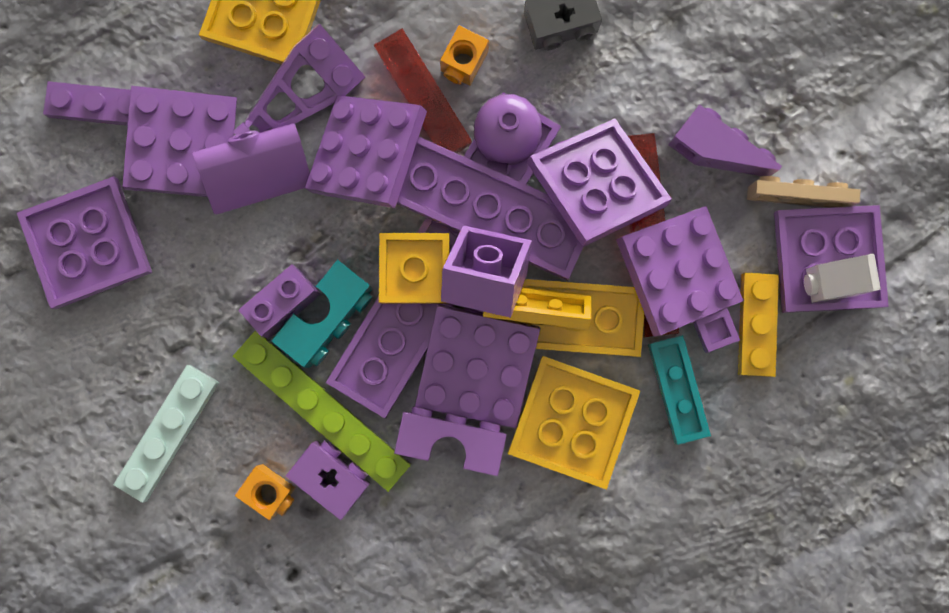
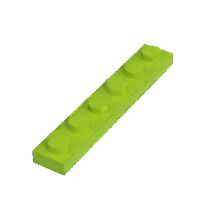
M256 330L233 355L239 363L387 492L412 465L401 455L394 454L395 450L267 338L261 337Z

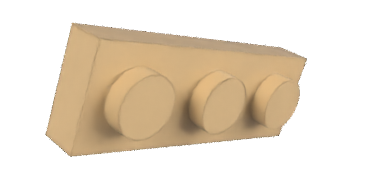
M762 176L759 180L748 186L747 200L827 208L852 207L860 203L861 189L848 188V184L842 182L828 183L827 186L814 185V181L809 179H797L793 183L780 182V178L776 176Z

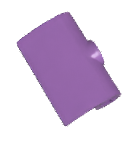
M294 123L262 133L258 131L244 132L229 138L227 143L192 152L215 215L304 189L310 174L301 140Z

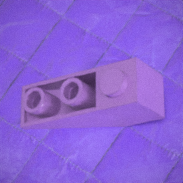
M700 104L668 144L691 163L698 166L756 176H772L782 167L776 162V158L771 152L763 148H757L748 141L749 138L743 131L737 128H730L721 121V116L716 111L708 107L704 108Z

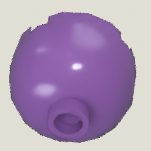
M500 94L489 99L478 111L474 122V140L479 151L489 161L494 163L516 165L527 160L536 151L542 135L541 119L536 108L526 98L515 94Z

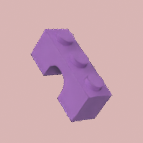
M414 406L411 412H403L394 454L429 461L434 443L443 437H453L463 444L466 451L463 469L498 476L507 435L504 432H499L501 425L480 421L479 427L466 424L467 418L452 414H446L445 420L432 417L433 410Z

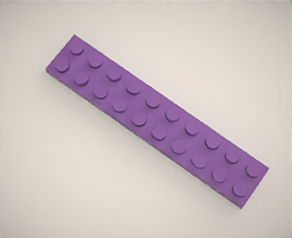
M540 113L538 114L541 119L542 135L537 149L532 155L549 148L561 128L560 125ZM473 140L464 157L526 185L533 175V171L527 164L529 158L516 165L494 163L489 161L479 151L475 140ZM426 218L417 233H449L451 252L460 232ZM378 296L326 383L386 419L428 349L437 304H380ZM449 303V304H439V305H444V306H448V307H453V306H454V304H450V303Z

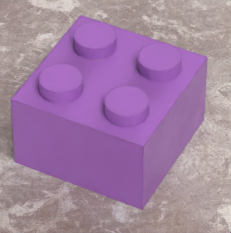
M463 225L442 269L441 302L511 318L528 273L532 240Z

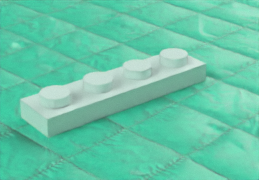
M186 365L113 485L140 502H147L220 382L195 367Z

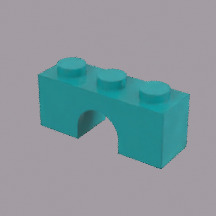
M338 259L316 285L329 299L330 311L328 316L320 323L308 324L301 317L293 314L271 341L304 368H310L312 364L317 367L329 353L326 347L334 337L339 340L351 326V323L348 321L356 310L361 313L373 298L370 295L373 288Z

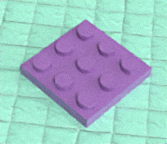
M131 86L123 189L207 197L192 152L227 143L228 139L234 136L237 97Z
M337 95L305 189L314 194L395 208L427 111L421 105Z
M616 119L530 156L527 163L582 247L668 206L672 200Z
M114 176L17 212L51 309H59L152 273L119 179Z
M880 205L793 209L774 212L782 313L889 307ZM868 254L875 255L881 290L854 297L811 302V296L806 293L804 287V277L807 275V268Z
M707 206L616 239L654 337L668 333L743 301Z
M437 304L415 407L516 428L540 327L512 320L483 317V314Z

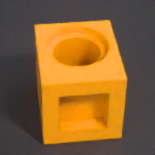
M459 25L440 59L441 72L444 73V77L455 84L461 85L463 82L471 86L489 52V40ZM459 54H467L472 58L467 64H459L454 59Z
M264 464L254 467L235 494V497L266 519L271 520L277 514L283 516L295 500L290 495L296 487ZM265 484L271 485L276 490V499L273 503L267 502L262 498L261 490Z

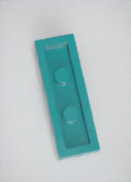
M684 336L648 344L674 443L679 445L711 436Z

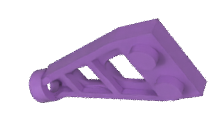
M318 24L293 46L246 120L233 132L237 135L252 131L249 128L251 125L256 126L259 129V133L289 124H296L335 103L337 95H347L365 76L321 24ZM303 65L311 66L324 81L323 90L309 98L298 97L291 88L292 78ZM279 92H284L295 103V109L282 119L274 120L267 113V106Z

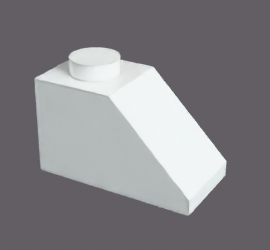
M874 254L818 264L807 268V275L804 277L805 291L811 296L812 303L854 297L881 290Z

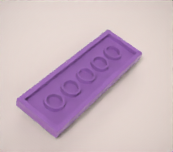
M418 137L396 203L397 205L457 232H460L464 225L532 240L529 264L566 281L569 280L583 247L548 194Z

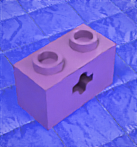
M291 264L243 305L239 312L261 337L270 339L286 324L293 314L298 315L321 294L306 276Z
M326 440L322 444L319 441L312 442L287 473L286 477L339 520H342L371 484L365 479L368 474L354 462L347 465L338 457L341 452ZM334 469L337 472L335 479L339 483L333 482L328 485L325 482L327 475L323 471L329 472Z

